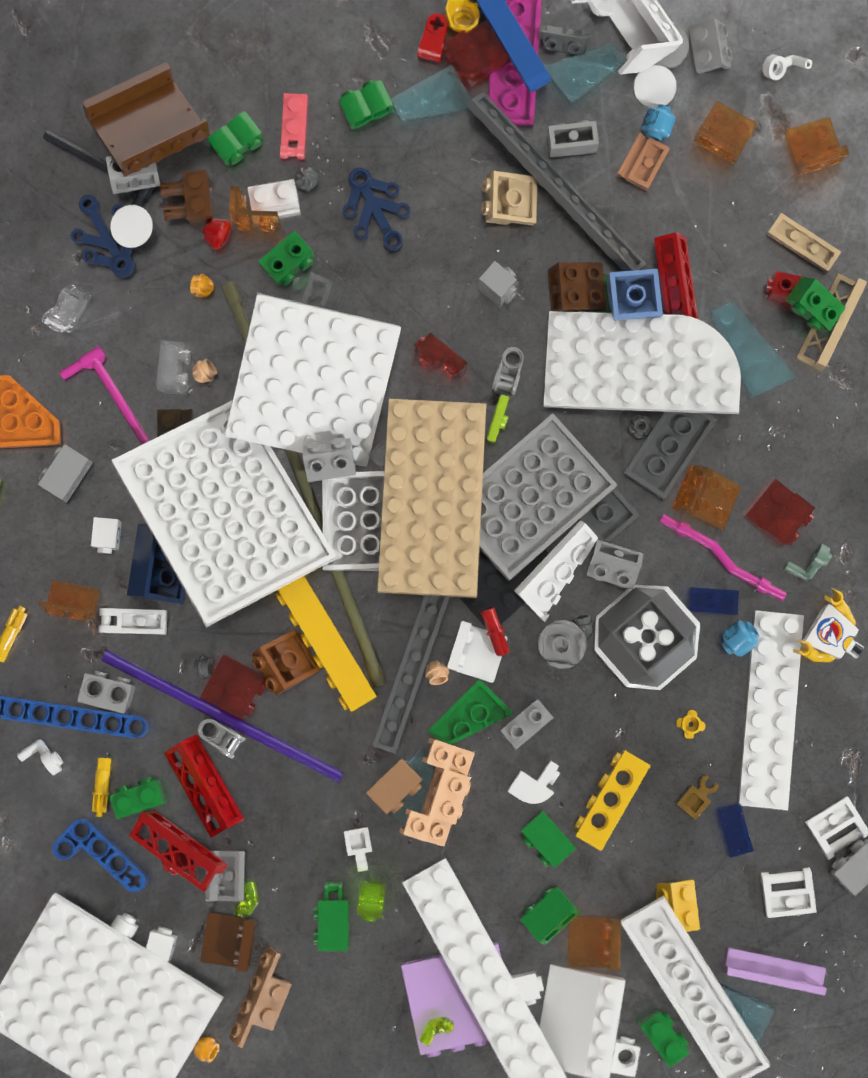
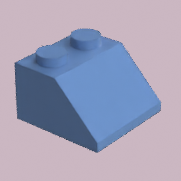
M658 269L609 273L606 282L609 306L614 321L663 316Z

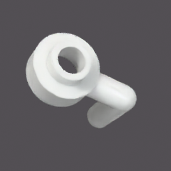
M772 54L764 61L763 74L767 78L779 80L785 74L788 66L795 65L810 69L812 61L796 55L784 58Z
M37 739L17 753V757L23 762L38 751L42 763L53 776L62 771L61 765L64 763L62 758L56 751L53 753L49 751L42 739Z

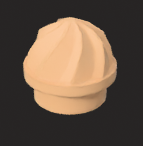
M208 359L197 361L192 369L193 378L200 383L211 382L214 376L217 375L216 368Z
M436 660L426 666L425 677L431 685H440L448 680L449 669L443 662Z

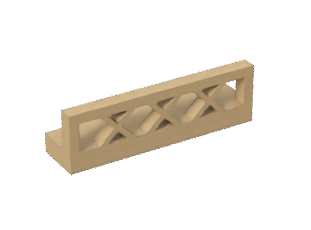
M839 273L836 275L829 292L832 295L834 294V297L840 302L846 300L844 303L846 308L829 331L828 337L819 340L816 330L810 328L796 359L820 371L827 366L867 281L858 278L855 282ZM839 281L852 287L848 295L840 298L836 289ZM813 336L815 341L810 343ZM817 346L819 356L816 361L804 356L807 347Z

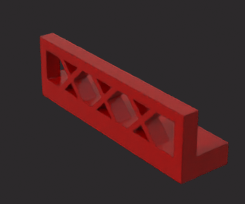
M674 232L654 237L665 315H685L698 319L686 236Z
M197 734L179 742L164 752L210 838L244 819ZM178 751L182 758V763L178 762L174 752ZM188 774L192 776L194 785L189 782ZM200 795L205 799L206 806L202 805L199 800ZM211 816L216 819L220 826L218 829L213 825Z
M156 810L142 811L129 834V837L201 891H206L215 874L224 873L228 866L225 861ZM144 824L150 829V839L145 840L139 835ZM164 838L168 841L170 852L163 853L160 851L159 839ZM182 852L186 855L188 866L181 867L178 864L176 853ZM201 866L208 871L203 882L197 879L195 867Z

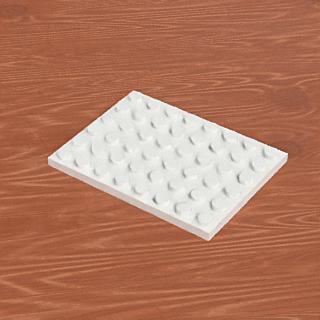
M232 401L112 460V465L206 627L336 559L335 553L272 448L268 445L225 436Z
M54 893L0 984V1033L72 1078H176L224 997L64 897Z

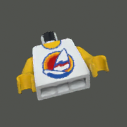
M831 588L834 592L832 598L827 595L824 596V599L832 605L826 604L823 606L803 640H797L801 644L800 650L793 649L794 653L803 655L813 662H832L834 659H841L845 652L857 659L864 649V646L853 640L858 632L857 627H855L856 621L849 606L843 600L842 592Z

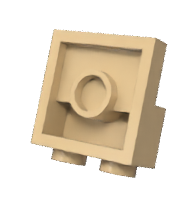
M492 171L486 175V178L482 181V191L486 192V201H483L481 206V214L485 215V222L504 225L517 223L532 226L536 224L537 180L534 176Z

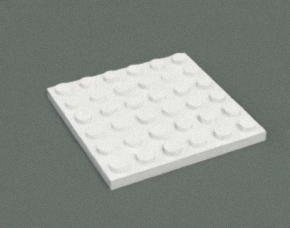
M257 293L225 436L303 453V446L311 442L318 441L323 443L330 442L336 438H351L355 464L367 467L401 326Z

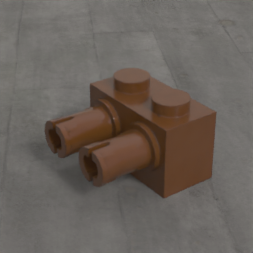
M206 169L182 172L183 178H181V181L160 182L162 198L177 195L185 197L184 204L163 206L165 221L186 218L191 226L205 225L208 220L211 222L214 219L210 180Z

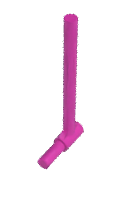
M99 345L80 356L79 360L59 372L65 380L83 368L94 369L141 445L150 441L102 365L106 356Z

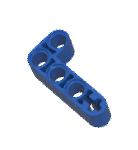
M84 818L74 821L53 844V854L59 860L73 858L83 848L130 892H138L144 889L149 882L147 872L89 819ZM80 823H84L88 827V833L85 837L80 836L77 832V827ZM96 841H104L106 844L104 853H98L95 850ZM63 842H68L71 846V852L68 855H64L60 850ZM116 856L124 861V867L121 870H117L113 866V859ZM131 866L132 870H130L129 873L132 876L139 875L141 877L139 879L141 885H133V877H131L129 874L122 876V874L128 871Z

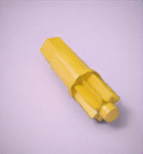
M20 605L18 609H12L0 636V662L3 663L27 617V614L24 613L26 608Z
M97 757L94 792H92V812H95V817H102L103 812H107L111 758Z

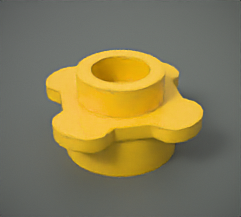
M689 710L685 717L678 718L676 721L677 727L683 730L684 737L687 739L694 738V734L705 729V723L697 717L695 710ZM689 722H692V723H693V726H692V727H690V726L688 725Z

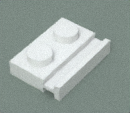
M294 179L248 187L254 223L301 215Z

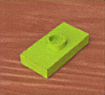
M502 394L499 396L486 438L487 444L495 446L499 430H505L509 417L504 415L509 397Z

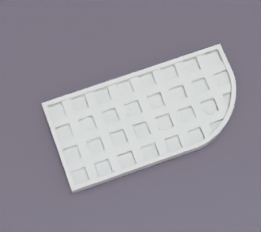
M549 311L544 407L739 414L741 374L737 358L724 337L701 320L685 315L663 314L662 317L614 321L612 313Z

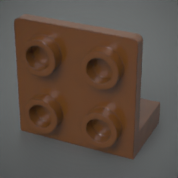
M558 262L548 269L551 311L568 312L570 310H605L607 308L603 264L601 262Z
M208 913L200 961L237 968L236 971L247 972L250 966L257 920Z

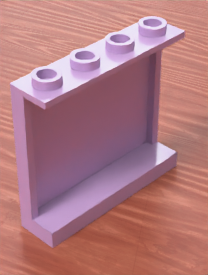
M494 942L493 944L501 957L498 942ZM442 954L401 964L420 1055L426 1054V1057H434L440 1055V1051L445 1049L456 1052L465 1049L467 1044L474 1043L475 1046L489 1044L487 1036Z

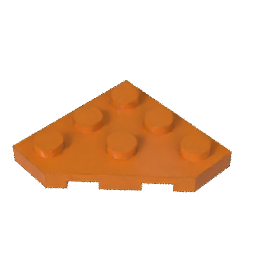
M0 375V448L60 446V421L10 375Z

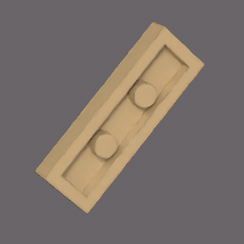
M783 213L779 215L767 233L768 236L825 273H828L841 251Z

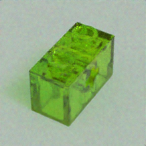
M362 881L357 915L362 916L361 920L376 922L377 918H382L387 884Z

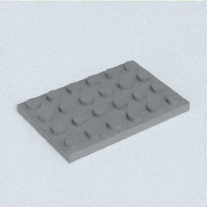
M553 413L483 473L479 548L508 581L617 487L616 482Z

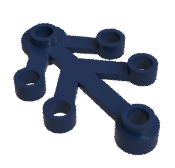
M365 168L352 170L348 177L352 191L348 203L343 207L344 217L351 220L357 216L356 205L361 193L366 200L359 223L354 228V236L358 240L367 238V227L373 213L384 234L383 243L385 248L389 251L400 249L402 246V236L398 231L392 230L382 209L394 212L399 218L405 219L410 215V207L406 203L399 204L376 197L370 189L384 191L389 198H395L399 195V186L395 182L387 183L372 178L370 172ZM363 177L365 181L362 184H358L356 179ZM395 187L397 191L391 194L388 192V189ZM405 207L408 211L405 214H401L399 209ZM348 208L354 209L352 215L346 214ZM358 229L365 230V234L359 236L356 232ZM392 238L397 240V244L394 246L388 243Z
M92 195L83 196L79 201V208L83 213L90 216L101 237L86 234L82 229H74L71 233V239L77 244L86 243L108 249L112 256L98 255L94 250L86 249L82 254L83 260L88 264L96 263L111 267L112 272L118 277L129 276L135 267L134 260L131 257L132 248L123 246L122 250H119L117 242L112 236L111 228L109 232L98 212L100 209L99 201ZM91 200V206L85 208V202ZM121 204L114 205L111 210L112 215L114 216L116 211L124 206ZM78 233H82V238L80 240H76V235ZM93 253V259L88 261L87 255ZM125 261V267L119 269V263Z

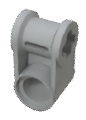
M510 347L504 351L499 369L496 371L492 390L501 389L511 392V395L515 396L524 359L520 349ZM509 354H516L520 361L516 365H510L507 363L506 357Z
M215 719L203 720L198 727L199 736L231 759L235 757L234 752L241 741L246 740L243 735ZM206 723H213L216 726L214 736L209 737L204 734L203 728ZM234 738V740L232 741V743L230 744V746L227 748V746H228L229 742L231 741V739Z

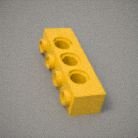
M625 750L621 754L618 752L615 754L610 763L613 766L609 775L604 774L598 784L601 788L597 796L592 795L585 806L589 810L584 818L582 816L578 818L573 827L576 830L575 836L602 851L651 766ZM619 771H625L629 776L628 782L624 785H620L616 781V775ZM608 792H613L617 798L616 803L612 806H607L603 800L604 795ZM600 813L603 815L604 823L602 826L594 827L592 825L591 818L594 814Z

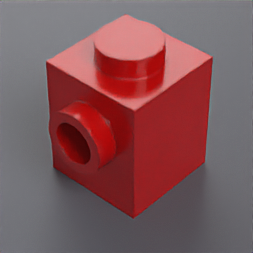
M776 271L772 278L768 277L765 291L769 292L768 299L788 303L786 301L787 297L801 277L804 276Z

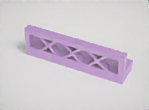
M727 947L723 972L726 975L820 995L826 994L827 988L823 986L826 971L824 967Z

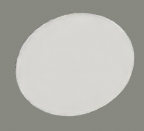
M652 65L645 71L639 72L634 82V92L639 102L646 107H657L658 104L667 105L676 93V80L672 72L666 67Z
M127 205L120 208L114 214L110 228L116 242L124 247L133 248L144 244L149 239L153 223L151 216L144 208L137 205Z

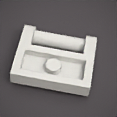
M847 796L805 821L828 860L833 858L836 852L860 837L865 838L868 836L867 826ZM854 822L856 829L832 844H828L826 839Z
M810 867L802 868V871L760 873L767 918L817 913ZM795 881L804 882V888L780 891L771 890V884Z

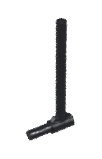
M49 130L45 131L43 135L45 140L108 173L105 160ZM154 187L134 190L136 197L131 205L141 207L144 201L146 202Z

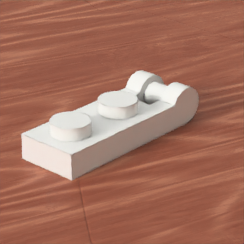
M99 608L101 625H99L98 633L166 635L167 610ZM111 616H117V626L111 625Z

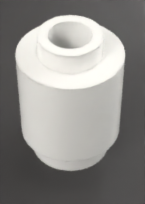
M123 913L122 916L117 915L110 927L132 939L139 926L135 924L137 919L127 913Z

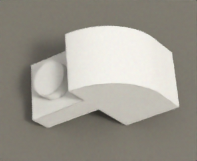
M549 761L537 781L524 772L519 771L507 791L526 803L536 804L544 802L554 793L546 786L548 783L553 785L560 774L557 771L559 766Z

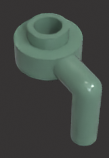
M822 543L819 544L806 570L789 561L786 563L784 570L805 581H811L816 571L822 566L826 567L831 560L830 548Z

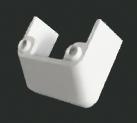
M570 0L572 4L587 2L595 15L610 16L632 50L627 54L625 64L618 70L620 75L645 71L674 52L683 42L680 33L657 0Z

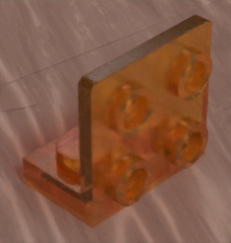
M716 101L705 122L699 128L693 142L735 165L755 130L757 122Z
M830 117L785 131L799 176L843 163L850 154L847 145L840 147Z
M230 186L229 216L233 227H237L238 230L249 231L251 228H261L262 231L267 232L275 231V228H281L277 211L248 210L246 194H242L240 186Z
M690 465L672 509L680 513L694 515L712 526L724 530L740 493L741 486L708 467Z
M52 580L48 601H39L38 606L45 608L44 612L51 615L63 617L64 613H69L68 618L87 622L88 618L95 619L101 590Z
M575 917L569 923V967L608 968L610 971H620L621 920L608 917Z

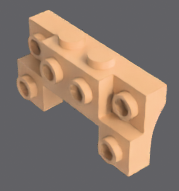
M429 738L428 743L432 745L428 757H423L422 762L434 765L436 768L421 813L406 809L405 814L408 815L404 829L400 828L399 833L444 847L451 824H456V821L461 817L463 799L470 790L469 781L471 777L467 775L475 753Z

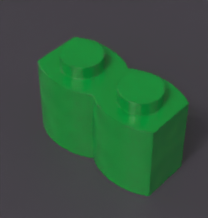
M370 80L363 84L362 89L357 91L348 90L338 99L339 106L351 130L383 117L394 110L393 103L381 80Z
M244 111L234 117L227 125L214 132L207 140L227 166L238 163L243 158L242 154L249 149L251 151L257 149L262 144L261 140L264 137L256 124Z

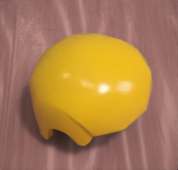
M470 0L447 1L444 15L447 25L458 33H468L477 27L480 20L477 3H473Z

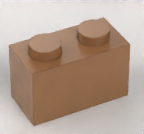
M401 758L366 793L386 814L390 811L395 814L404 805L402 799L408 793L412 797L422 788L420 782L423 779Z

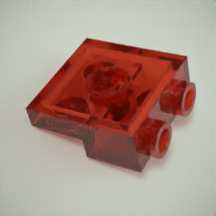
M487 20L466 33L463 30L444 42L447 46V49L444 50L446 56L451 63L454 61L457 63L459 68L455 70L462 82L467 80L470 87L511 62Z
M429 333L426 337L422 335L415 343L414 347L416 349L414 351L420 358L419 362L428 370L433 368L437 371L443 364L445 366L443 369L452 377L457 375L461 379L466 374L468 363L432 333Z
M775 479L744 517L783 547L787 543L792 545L800 535L797 532L802 524L806 527L815 516L812 514L815 507Z
M223 654L200 697L244 720L246 716L250 718L256 707L253 703L256 696H262L265 691L264 681L266 678L264 675Z

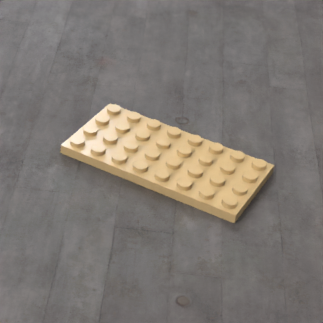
M389 399L378 593L477 598L486 420L485 403Z

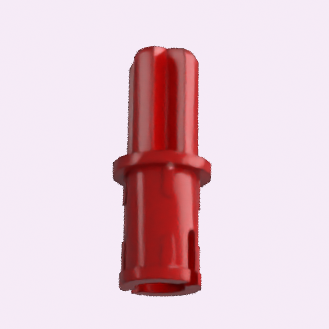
M495 607L481 611L480 614L488 631L486 635L490 637L496 655L503 656L508 654L510 650L503 633L505 629L500 625Z

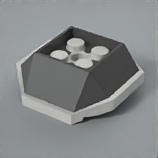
M634 585L633 590L627 589L595 617L594 651L625 687L661 690L697 659L700 622L668 586ZM644 630H649L654 635L653 641L649 644L643 642L641 638Z

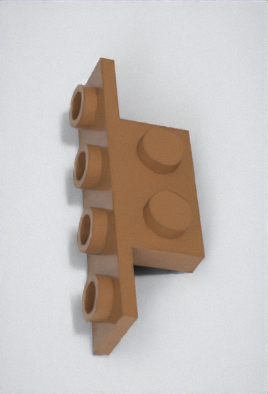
M266 946L264 953L259 958V966L255 976L250 980L248 993L241 1002L239 1015L230 1030L229 1039L241 1048L244 1046L252 1025L273 1031L292 985L286 980L272 976L281 954L269 946Z

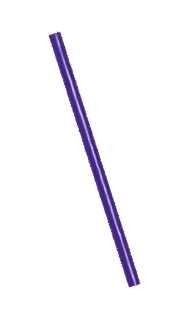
M106 650L101 661L337 783H339L344 774L343 771Z

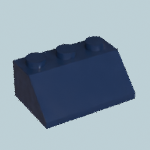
M138 524L127 596L183 604L185 590L148 525Z

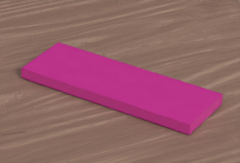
M505 0L538 55L541 0ZM492 31L488 97L517 127L533 128L536 91L532 93L528 91Z

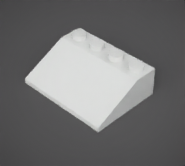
M385 471L356 472V475L322 480L323 535L336 555V559L324 565L323 570L379 571Z
M550 964L539 1028L564 1072L588 1078H610L625 987L623 977Z

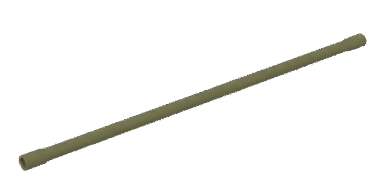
M234 281L222 285V289L233 312L244 344H246L250 323L243 308L236 283ZM284 449L305 505L323 533V516L311 484L307 481L306 471L298 452ZM331 571L366 663V669L373 688L387 683L386 678L375 656L344 571Z

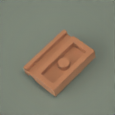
M639 132L617 176H621L627 179L626 181L648 191L670 147Z

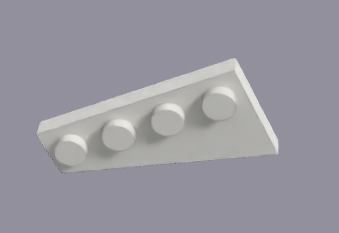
M581 520L514 590L544 622L549 617L547 613L553 604L556 605L560 600L561 596L559 594L565 584H570L575 568L578 564L582 565L598 539L588 525Z

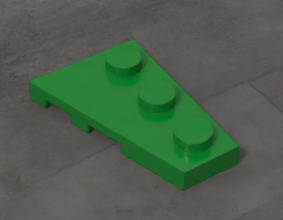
M479 679L428 731L437 741L452 745L514 713Z

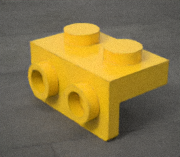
M694 880L656 884V898L665 897L686 932L700 930Z

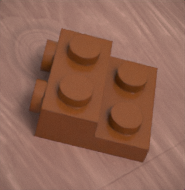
M297 629L259 647L251 654L253 656L252 663L254 668L262 671L266 678V688L271 692L274 691L276 696L321 670Z

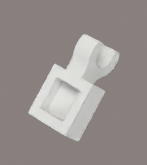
M369 828L344 831L348 856L355 855L358 872L368 870L365 853L373 852Z

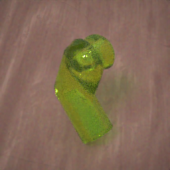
M256 881L244 883L246 897L244 901L235 906L234 911L237 916L248 917L257 907L259 899Z
M448 1017L431 1019L428 1021L419 1041L430 1046L436 1034H449L454 1030L453 1021Z

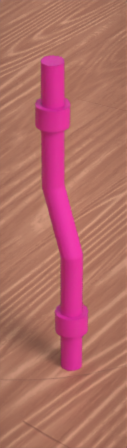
M663 514L660 523L675 530L677 535L683 538L686 536L709 548L730 574L755 586V590L763 594L768 593L781 601L785 599L787 592L771 585V581L763 577L760 579L736 566L716 541L690 528L691 525L684 521L679 522Z

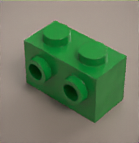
M293 231L258 262L264 272L279 288L282 285L287 286L295 279V274L301 269L304 271L313 264L315 256L314 252L297 232Z
M801 277L786 299L792 306V311L807 320V325L816 331L820 329L830 331L846 308L815 278Z
M152 777L138 781L139 786L130 789L129 785L114 789L115 794L109 797L116 819L168 803L161 780L153 781Z
M540 811L521 829L524 835L520 838L529 848L533 846L537 848L540 852L537 857L546 867L551 864L555 868L576 849L543 811Z
M555 887L554 889H548L536 906L534 904L528 907L520 921L539 943L546 945L581 911L562 889Z
M656 1008L637 1022L669 1068L690 1054L686 1049L689 1043L681 1032L676 1035L671 1028L675 1023L666 1011L661 1014L658 1008Z

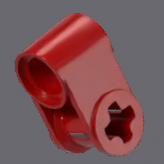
M434 13L428 17L418 47V58L441 63L448 34L447 20L444 15ZM437 24L441 25L438 30L433 29Z

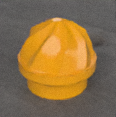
M204 274L193 275L190 287L191 294H196L199 298L209 296L214 289L213 281Z
M201 1037L194 1046V1054L202 1062L205 1060L208 1062L213 1061L219 1051V1044L212 1037Z

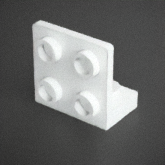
M462 621L447 668L493 683L502 656L496 655L491 639L486 635L487 630Z

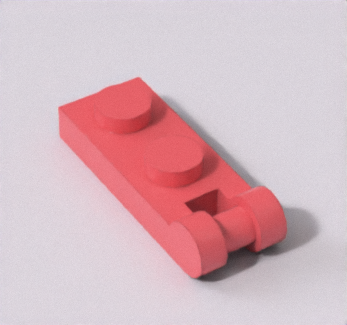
M284 93L280 147L281 159H288V157H297L300 160L305 159L307 94ZM289 142L298 143L297 147H289Z

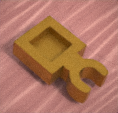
M708 775L701 777L698 789L691 785L676 803L694 820L710 804L711 801L706 797L708 793H714L719 787L717 783L709 789L705 786V781L709 778Z

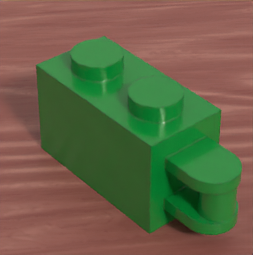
M325 882V899H319L318 905H314L313 918L318 920V930L313 932V944L318 945V951H348L349 899H343L342 882ZM329 892H338V899H329Z

